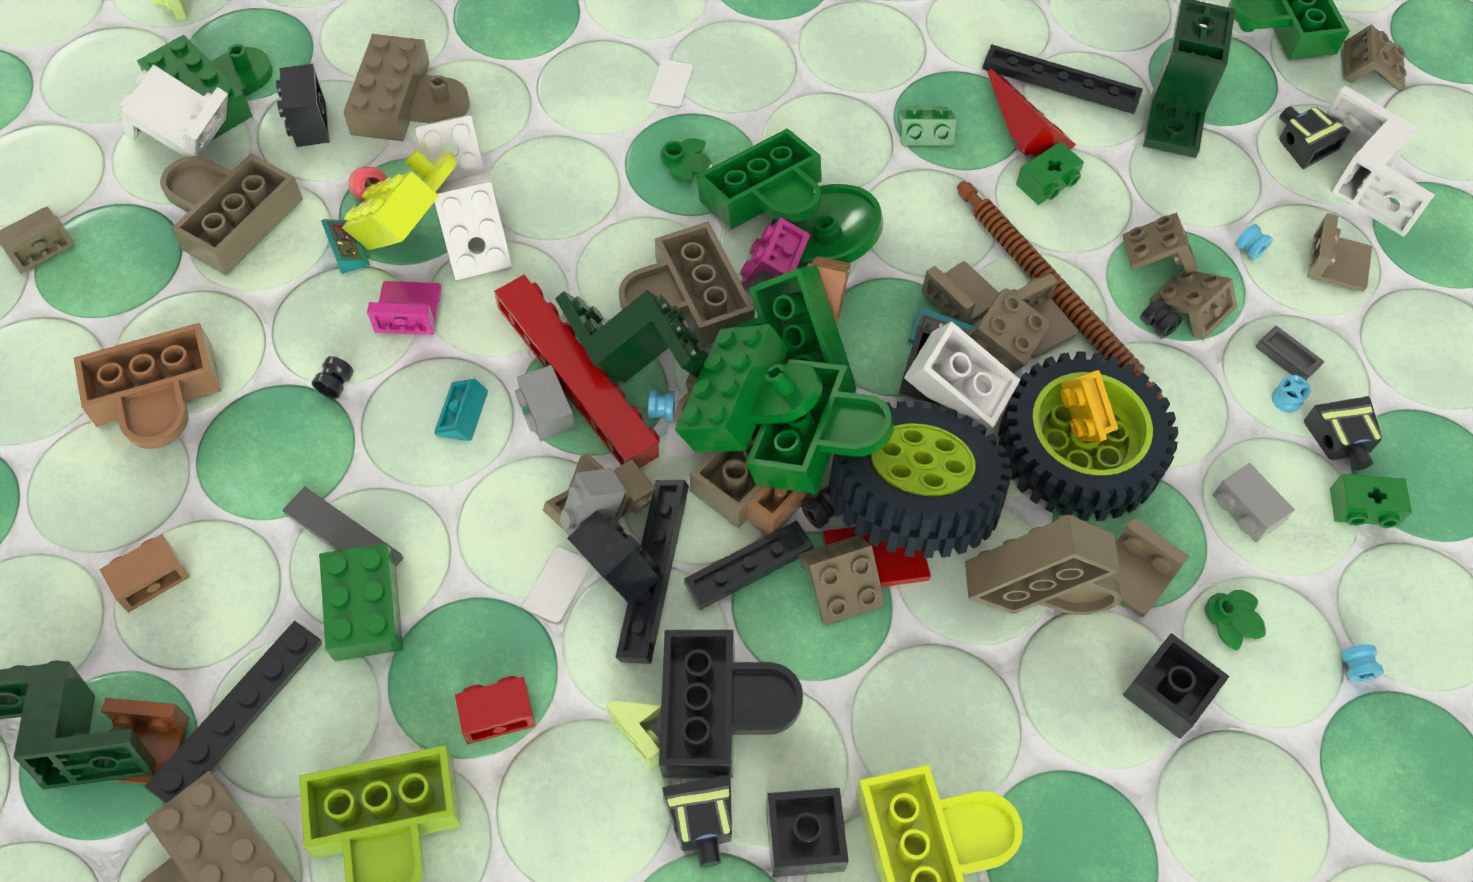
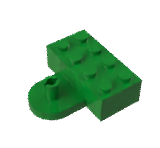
M1230 0L1228 5L1229 8L1235 9L1234 20L1239 23L1242 31L1252 32L1255 29L1273 28L1289 60L1338 54L1350 32L1333 0Z
M184 34L137 60L141 71H149L152 65H155L202 96H205L207 92L213 94L217 87L228 93L226 120L212 140L253 117L245 97L266 85L273 72L268 56L260 49L234 44L228 48L225 54L210 61Z
M788 128L696 175L700 202L730 230L764 212L776 220L781 217L797 226L798 223L801 224L803 220L813 216L821 206V190L818 183L822 182L821 155Z
M817 265L798 268L749 287L758 317L731 328L770 324L789 348L782 364H787L789 359L848 365L855 383Z
M770 324L720 329L674 430L694 452L746 451L757 424L787 423L797 420L808 413L821 396L823 389L822 379L814 368L808 364H782L789 348Z
M789 359L787 364L805 363L814 368L822 379L823 389L821 396L815 406L797 420L787 423L761 424L746 460V465L756 485L817 494L831 454L861 457L877 452L890 440L894 431V420L890 408L883 400L872 395L855 393L856 386L848 365Z

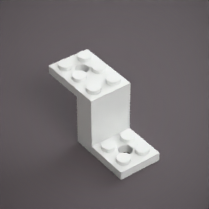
M152 65L149 71L143 70L136 80L137 88L132 94L128 92L119 105L122 108L121 115L124 133L128 137L136 140L141 131L184 157L201 156L226 120L228 93L217 87L213 94L207 92L205 96H202L157 66Z
M1345 85L1337 94L1327 114L1351 131L1343 144L1357 153L1332 193L1405 237L1435 196V194L1391 169L1417 130V127ZM1350 117L1356 118L1360 125L1352 123ZM1390 197L1395 198L1400 205L1392 203Z
M471 115L415 126L414 129L421 154L431 163L442 154L441 149L444 143L451 141L458 146V152L455 155L458 162L437 189L436 193L439 197L434 202L455 280L512 267L492 183L484 169ZM473 237H480L485 242L484 248L479 252H473L468 248V242Z

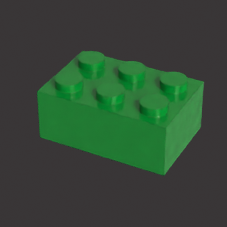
M388 543L319 553L325 650L336 662L403 650L396 564L394 562V554Z

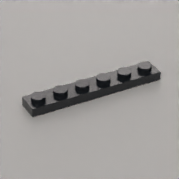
M993 44L990 46L982 68L987 71L993 69L1000 75L1131 114L1135 113L1143 91L1139 87Z
M655 480L654 487L656 489L652 494L641 546L643 551L656 563L652 569L660 579L632 606L627 604L615 656L621 663H652L689 485L685 480Z
M294 620L144 787L164 803H167L205 773L211 771L322 645L321 639Z

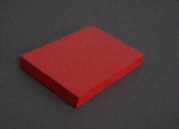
M855 527L823 531L824 546L856 536L857 534L854 533ZM867 533L862 538L866 540L868 543L870 540V534ZM881 541L878 546L871 544L881 587L930 580L931 574L927 558H923L922 551L915 550L914 557L904 556L905 548L897 547L896 552L893 553L886 551V542Z

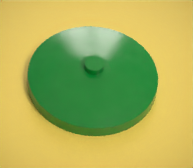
M828 184L819 186L821 190V206L813 216L797 225L798 228L810 234L797 269L807 267L808 263H812L817 256L851 263L866 254L878 241L883 230V216L877 199L867 190L853 185ZM773 218L770 225L773 226L778 220Z

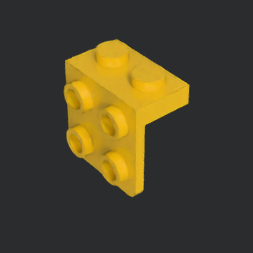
M1100 370L1061 382V399L1065 407H1069L1072 420H1070L1071 430L1075 437L1079 438V441L1101 442L1106 440L1107 433L1119 430Z

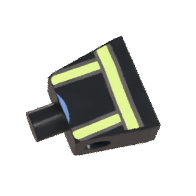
M1289 106L1279 116V119L1286 124L1279 137L1280 142L1303 170L1340 150L1351 132L1347 127L1317 107H1313L1300 114L1292 106Z
M1369 396L1319 404L1312 408L1303 421L1328 459L1349 458L1356 471L1366 469L1373 464L1369 453L1379 444L1382 435Z
M730 774L662 787L664 804L681 850L697 849L701 868L721 864L718 844L728 843L732 839Z

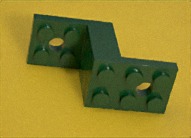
M1196 0L1180 1L1172 43L1152 92L1143 141L1144 147L1192 158L1197 157L1200 151L1205 113L1227 67L1235 9ZM1169 127H1175L1178 131H1173Z
M646 290L604 325L601 322L604 318L600 311L594 306H587L579 296L574 298L563 291L555 298L593 365L623 383L627 382L668 348L680 367L697 378L708 357V354L704 350L701 351L697 345L700 343L698 336L691 328H686L683 323L686 317L676 305L671 307L662 295L657 297Z
M55 660L47 664L32 666L16 665L8 669H0V720L21 717L13 758L43 790L154 775L156 761L132 729L113 728L108 732L89 734L95 695L69 661Z

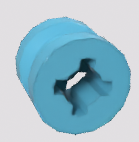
M1253 224L1239 236L1235 245L1239 249H1245L1248 252V257L1254 260L1268 249L1273 242V238L1270 235H1264L1261 232V228L1257 224Z
M1285 376L1274 390L1272 402L1281 411L1287 413L1298 411L1311 393L1310 385L1300 376Z
M650 390L648 420H655L660 417L665 418L666 421L673 422L675 391L659 393L658 390Z
M1374 645L1354 646L1341 652L1342 661L1347 663L1349 668L1347 671L1349 681H1367L1384 674L1382 665L1376 661L1377 650Z

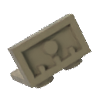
M1371 24L1344 41L1345 78L1351 83L1366 76L1375 69L1399 90L1406 87L1405 51L1400 45H1395L1389 40L1384 31H1379Z
M44 207L0 230V245L21 274L75 245L57 216H54L48 207Z
M1177 212L1162 216L1144 226L1135 227L1122 235L1129 263L1133 270L1173 255L1177 265L1183 264L1187 274L1198 270L1188 237Z
M1327 213L1313 235L1307 277L1363 292L1368 285L1372 246L1339 237L1341 230L1337 228L1338 216Z
M965 261L959 263L946 273H943L936 266L927 270L921 291L946 316L970 324L986 313L999 294L995 288Z
M1185 269L1180 270L1149 299L1151 304L1156 299L1162 298L1168 303L1169 310L1189 314L1193 337L1202 340L1237 308L1232 278L1197 271L1187 274Z
M1133 517L1116 542L1120 572L1108 577L1119 583L1120 602L1141 617H1144L1190 556Z
M858 535L798 554L801 567L811 576L821 621L824 625H829L885 605L872 545Z

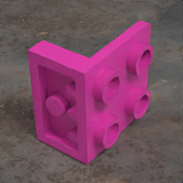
M781 217L773 226L769 224L761 238H757L749 250L752 257L745 262L739 275L743 276L741 280L743 288L745 289L762 269L775 277L796 270L810 234Z
M384 281L379 302H369L367 309L374 333L434 335L442 291L441 284Z

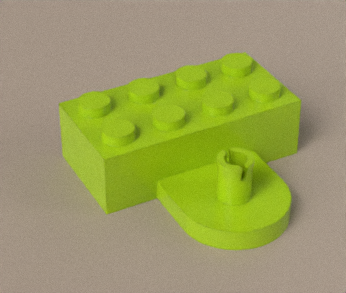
M446 745L299 775L304 849L314 858L343 853L346 882H422L424 859L421 836L461 827L453 757Z

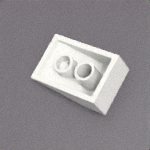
M952 321L931 332L904 377L926 397L956 410L964 416L967 415L988 428L994 427L1020 381L1015 374Z

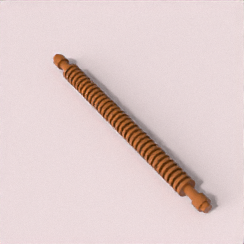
M960 182L957 186L958 195L974 207L973 216L1004 247L1005 251L1027 272V275L1032 280L1037 277L1042 278L1051 273L1058 281L1052 296V300L1074 326L1079 329V332L1084 334L1083 336L1098 350V353L1103 354V358L1109 362L1112 356L1120 359L1117 366L1125 369L1127 363L1135 366L1132 374L1138 378L1145 370L1143 364H1140V361L1130 353V350L1095 315L1093 310H1090V307L1080 299V296L1071 289L1066 281L1033 248L1029 241L1010 223L990 199L982 200L977 195L978 190L970 182ZM1148 380L1146 385L1150 388L1156 383ZM1162 390L1159 396L1157 397L1158 400L1164 398V396L1161 394L1163 392Z

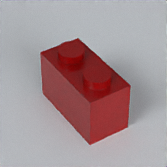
M508 676L498 680L497 684L485 687L473 685L465 688L462 693L455 694L462 735L467 745L536 727L524 677Z

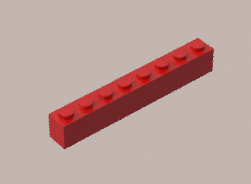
M524 274L496 289L494 293L500 312L543 367L552 365L564 394L620 466L633 460L641 468L658 458L660 438L657 432L652 427L647 428L637 407L634 405L630 406L626 402L625 394L618 384L613 385L608 379V374L593 365L582 344L575 338V332L568 322L563 323L555 305L552 302L547 303L538 284L536 282L531 283Z

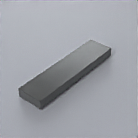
M306 487L283 509L286 516L336 551L386 543ZM389 545L397 566L404 558L399 551Z

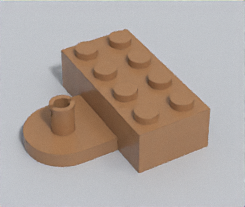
M200 322L73 357L82 409L96 427L119 421L120 429L126 438L140 448H160L175 441L183 433L188 423L189 414L186 401L222 391L212 345Z

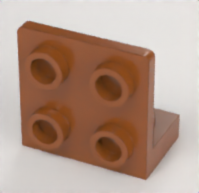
M105 698L101 710L103 714L112 720L113 728H126L134 731L156 761L155 774L182 745L190 719L179 706L170 703ZM154 775L111 781L147 784Z

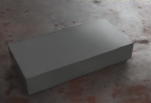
M1277 325L1256 345L1258 350L1291 375L1300 376L1306 381L1325 362Z

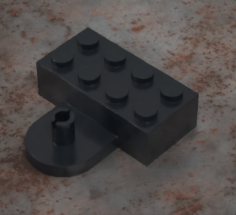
M665 630L659 767L662 777L713 778L730 774V778H733L734 735H770L790 728L800 716L803 707L801 683L790 669L781 664L773 662H735L733 630Z

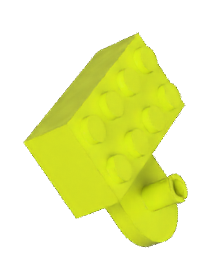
M418 149L415 150L407 158L405 164L410 166L420 177L409 171L402 175L397 173L393 178L388 177L384 182L380 180L376 185L371 184L362 195L365 200L358 207L354 205L344 216L347 222L342 228L368 250L403 242L439 197L436 191L452 172L458 159L450 151H445L431 163Z
M930 765L862 779L859 781L856 789V796L880 882H965L963 875L999 867L1008 862L1020 847L1023 836L1022 822L1017 810L1007 799L993 792L977 791L940 800Z

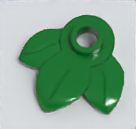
M689 138L682 142H667L660 153L662 162L670 167L671 175L683 182H691L693 174L698 175L713 167L710 159L701 153L705 148L706 142L700 139Z
M1233 590L1228 595L1216 593L1208 599L1205 605L1206 617L1210 622L1217 625L1218 636L1231 649L1239 650L1243 637L1259 639L1266 635L1265 623L1261 616L1254 611L1258 605V599L1253 594L1244 590Z

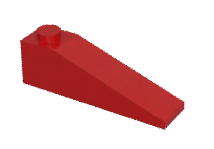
M993 69L987 72L1009 133L1018 142L1015 147L1025 156L1031 153L1037 157L1060 142L1069 149L1076 145L1057 125L1049 121L1038 108L1031 104L1005 78Z

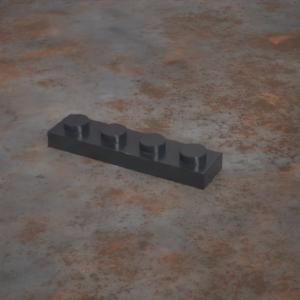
M796 520L684 578V584L699 609L702 610L799 559L798 554L813 550L814 545Z

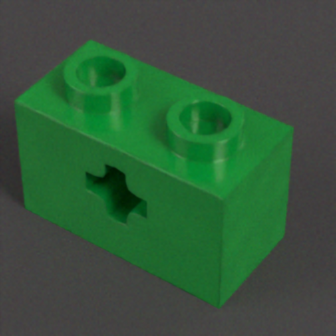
M1060 142L1021 166L1016 185L1037 205H1040L1047 199H1054L1064 188L1074 186L1081 178L1080 172L1084 161Z
M1341 474L1330 487L1334 520L1337 522H1348V524L1354 526L1373 524L1380 525L1382 528H1393L1399 526L1412 513L1407 483L1404 478Z

